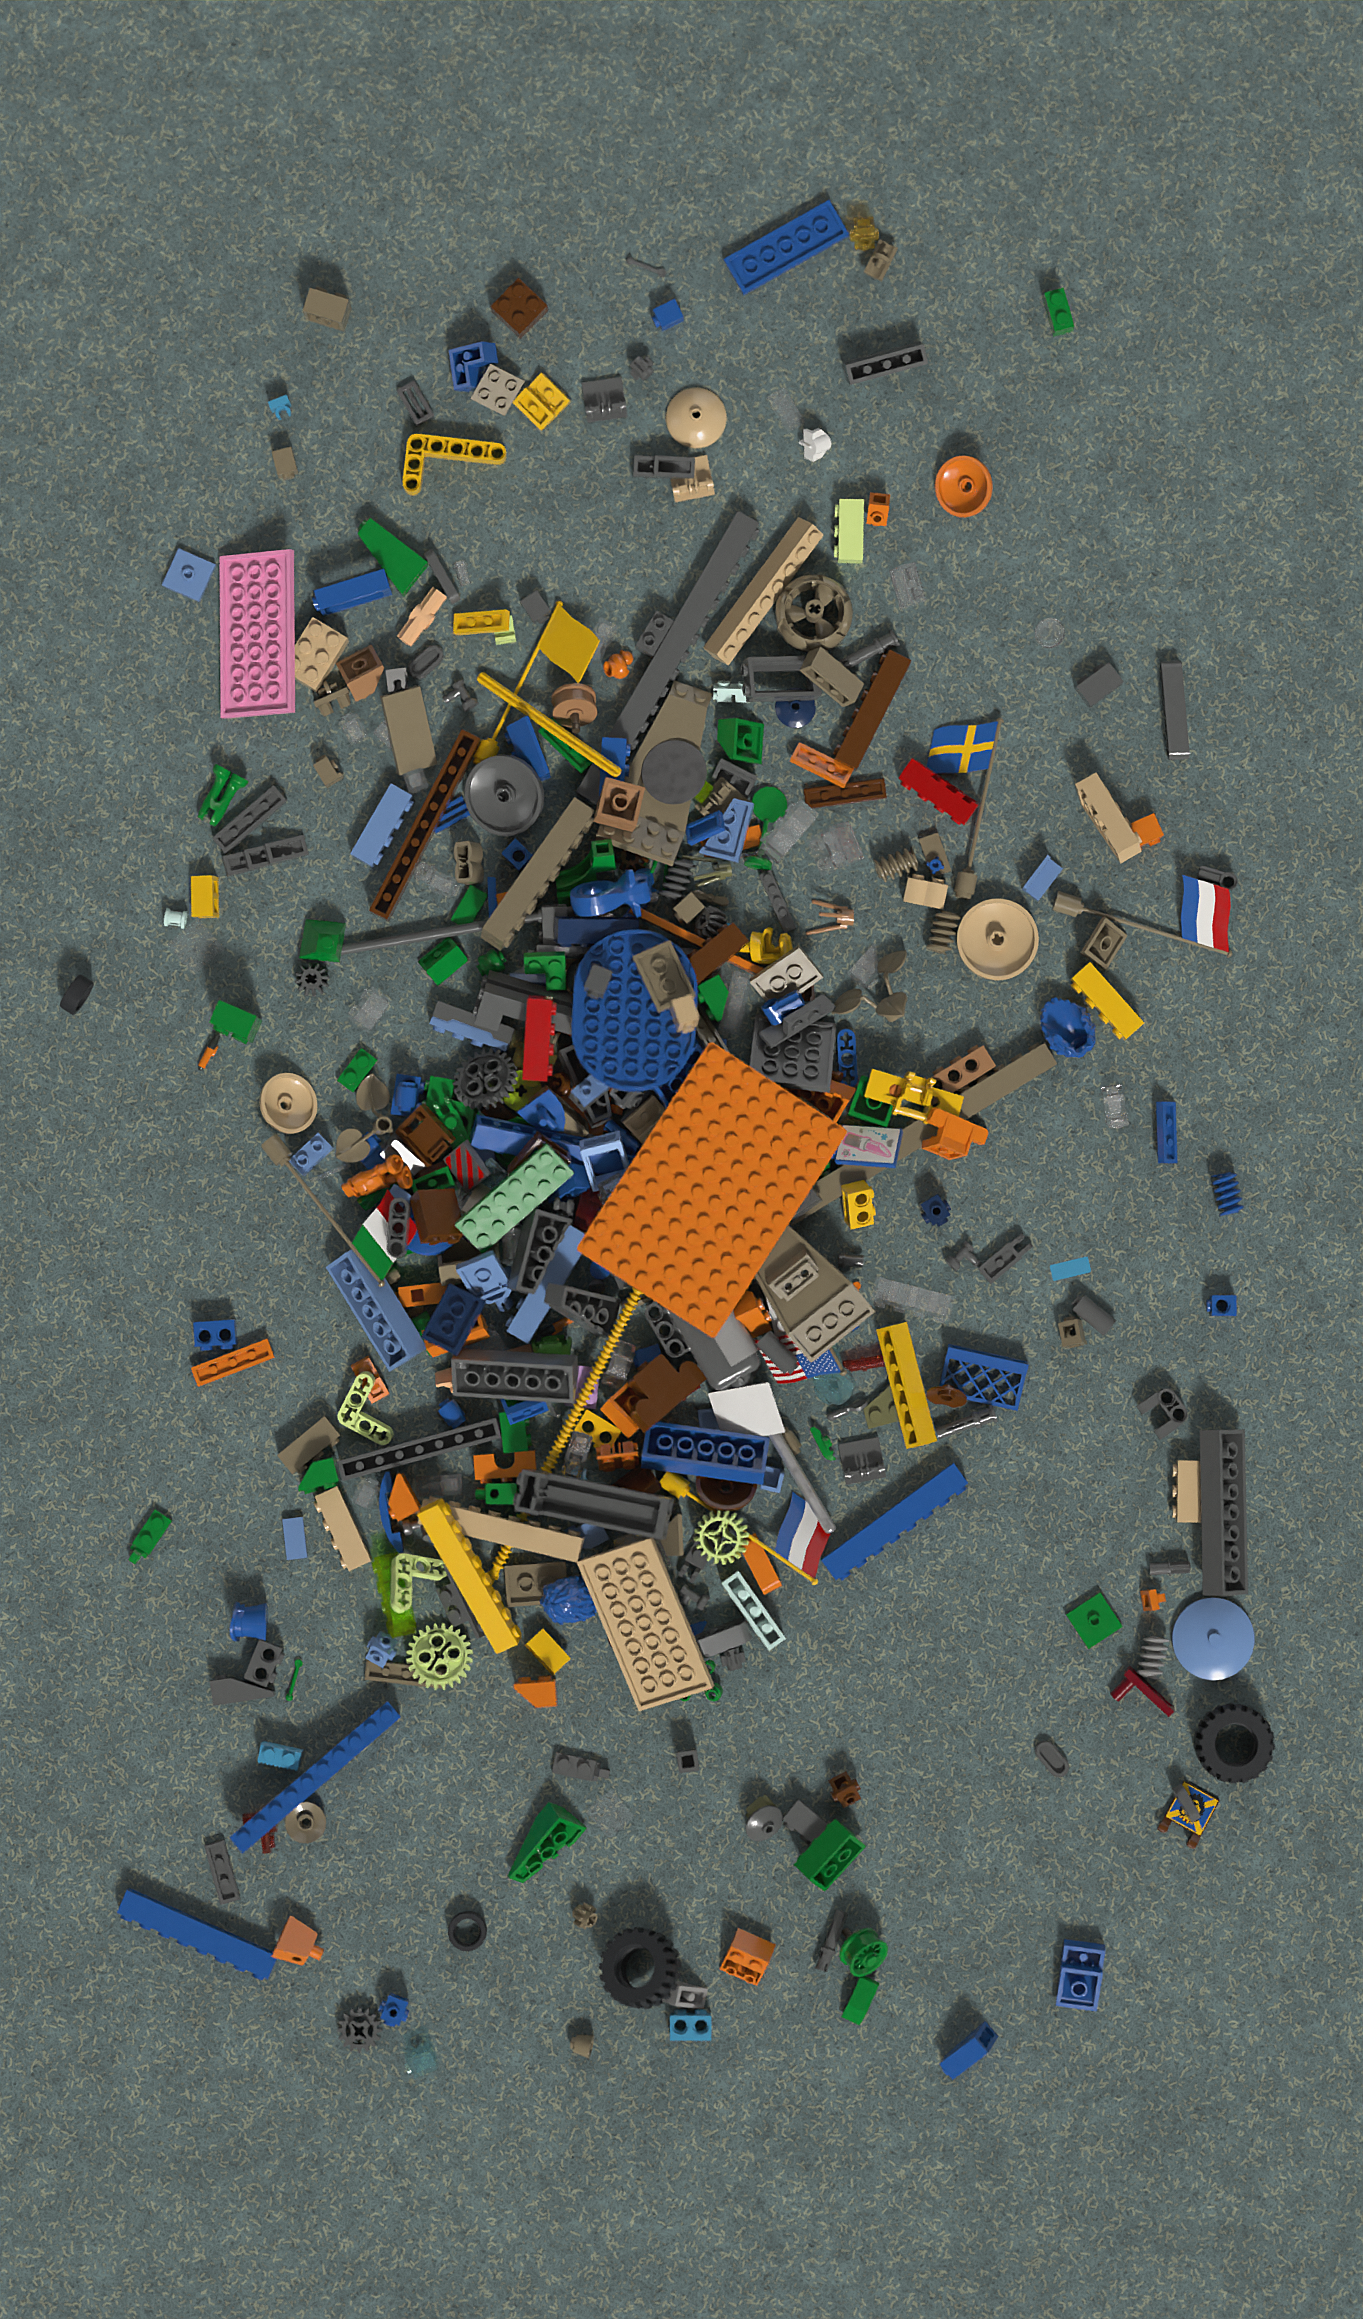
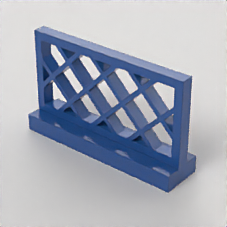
M948 1344L939 1386H943L944 1382L952 1377L958 1386L955 1389H960L965 1394L962 1387L972 1382L977 1392L972 1395L965 1394L967 1400L1018 1411L1029 1364L1028 1361ZM949 1360H958L962 1367L952 1373L948 1367ZM977 1364L982 1372L972 1377L967 1367ZM995 1368L1000 1371L1002 1376L992 1382L986 1372ZM965 1370L970 1379L960 1385L954 1375ZM1012 1373L1021 1374L1020 1382L1012 1386L1007 1376ZM984 1374L990 1384L979 1389L974 1380ZM1005 1379L1010 1388L1000 1394L994 1384ZM992 1386L998 1396L989 1400L984 1397L982 1392ZM1012 1391L1016 1396L1015 1404L1005 1403L1002 1396Z

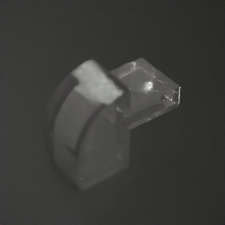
M1121 1084L1101 1087L1104 1118L1108 1128L1128 1126L1129 1119L1125 1109L1124 1092Z
M622 1340L616 1341L617 1347H613L614 1352L610 1354L611 1358H609V1363L601 1379L602 1384L618 1390L621 1388L624 1380H626L636 1350L635 1345Z

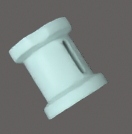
M167 908L164 926L174 925L185 929L187 911L176 912Z

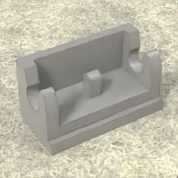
M406 668L386 670L389 694L396 692L397 689L408 688L407 681H409V676Z

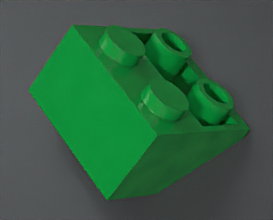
M719 974L697 986V1000L699 1004L703 1003L706 1008L704 1012L714 1024L722 1019L729 993Z
M336 1457L313 1462L298 1486V1491H304V1494L318 1491L317 1487L324 1486V1489L338 1486L337 1482L341 1481Z

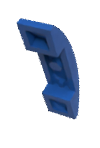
M391 1471L385 1472L380 1487V1516L391 1544L399 1553H403L405 1551L402 1533H393L391 1518L388 1512L389 1506L386 1493L392 1492L393 1489Z

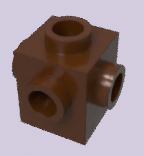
M847 1771L828 1780L833 1789L830 1793L836 1803L840 1801L843 1808L862 1799L858 1793L861 1789L856 1779L851 1780Z

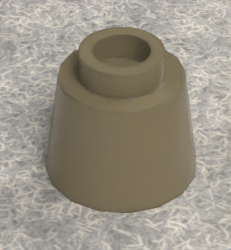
M577 2034L576 2037L571 2039L570 2049H573V2053L590 2058L594 2044V2035Z

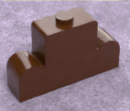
M662 1354L658 1355L649 1364L645 1361L637 1368L639 1372L628 1381L629 1387L641 1399L630 1410L632 1420L645 1433L706 1380L705 1375L691 1361H686L674 1369Z

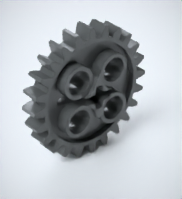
M483 1049L481 1055L475 1052L474 1058L468 1056L467 1063L461 1062L463 1068L456 1069L459 1075H454L456 1082L453 1083V1086L456 1088L454 1092L460 1102L465 1107L469 1106L472 1110L476 1107L479 1111L483 1106L488 1110L491 1104L496 1108V1102L498 1101L503 1104L502 1098L504 1096L510 1097L508 1091L515 1090L512 1085L517 1084L515 1078L518 1077L517 1067L506 1053L502 1054L500 1050L494 1052L493 1049H490L487 1053Z

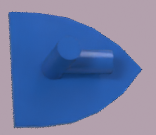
M550 1089L517 1111L524 1120L539 1129L564 1132L565 1112L561 1102Z

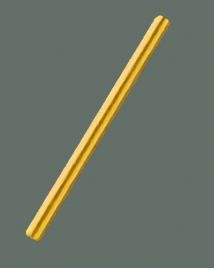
M481 672L477 681L524 715L529 716L531 720L614 778L621 774L622 770L616 764L486 673Z

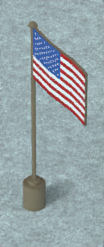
M787 1334L777 1338L799 1359L797 1362L798 1368L791 1374L788 1372L783 1374L760 1350L778 1384L795 1383L824 1374L840 1373L841 1376L847 1374V1370L843 1369L832 1347L810 1363Z

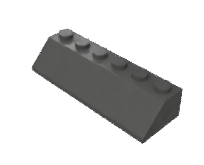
M462 1348L458 1356L453 1354L451 1358L453 1396L574 1403L578 1378L577 1355Z

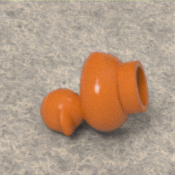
M621 650L619 654L611 655L608 661H605L603 664L605 674L608 677L613 676L617 679L625 678L629 674L627 665L633 662L632 653Z

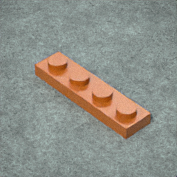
M265 1339L191 1367L197 1386L200 1387L273 1359L275 1356L269 1340Z

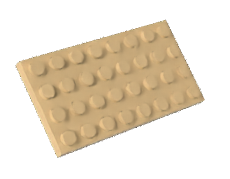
M654 1538L641 1539L580 1559L577 1562L638 1711L714 1687Z

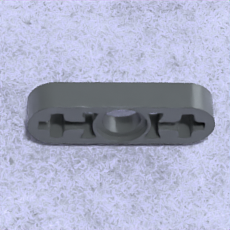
M433 549L423 553L451 604L453 605L461 599Z

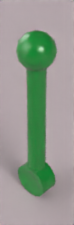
M297 1659L294 1663L296 1666L289 1693L285 1696L287 1701L293 1700L292 1694L299 1668L303 1665L300 1659Z

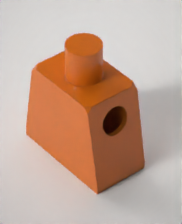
M290 1916L283 1927L271 1956L298 1965H304L309 1956L320 1960L324 1949L314 1945L318 1935L317 1932L293 1916Z

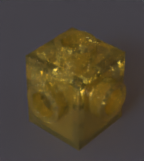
M873 217L853 218V229L849 232L850 242H854L855 250L874 249L875 240H879L878 228L874 226Z

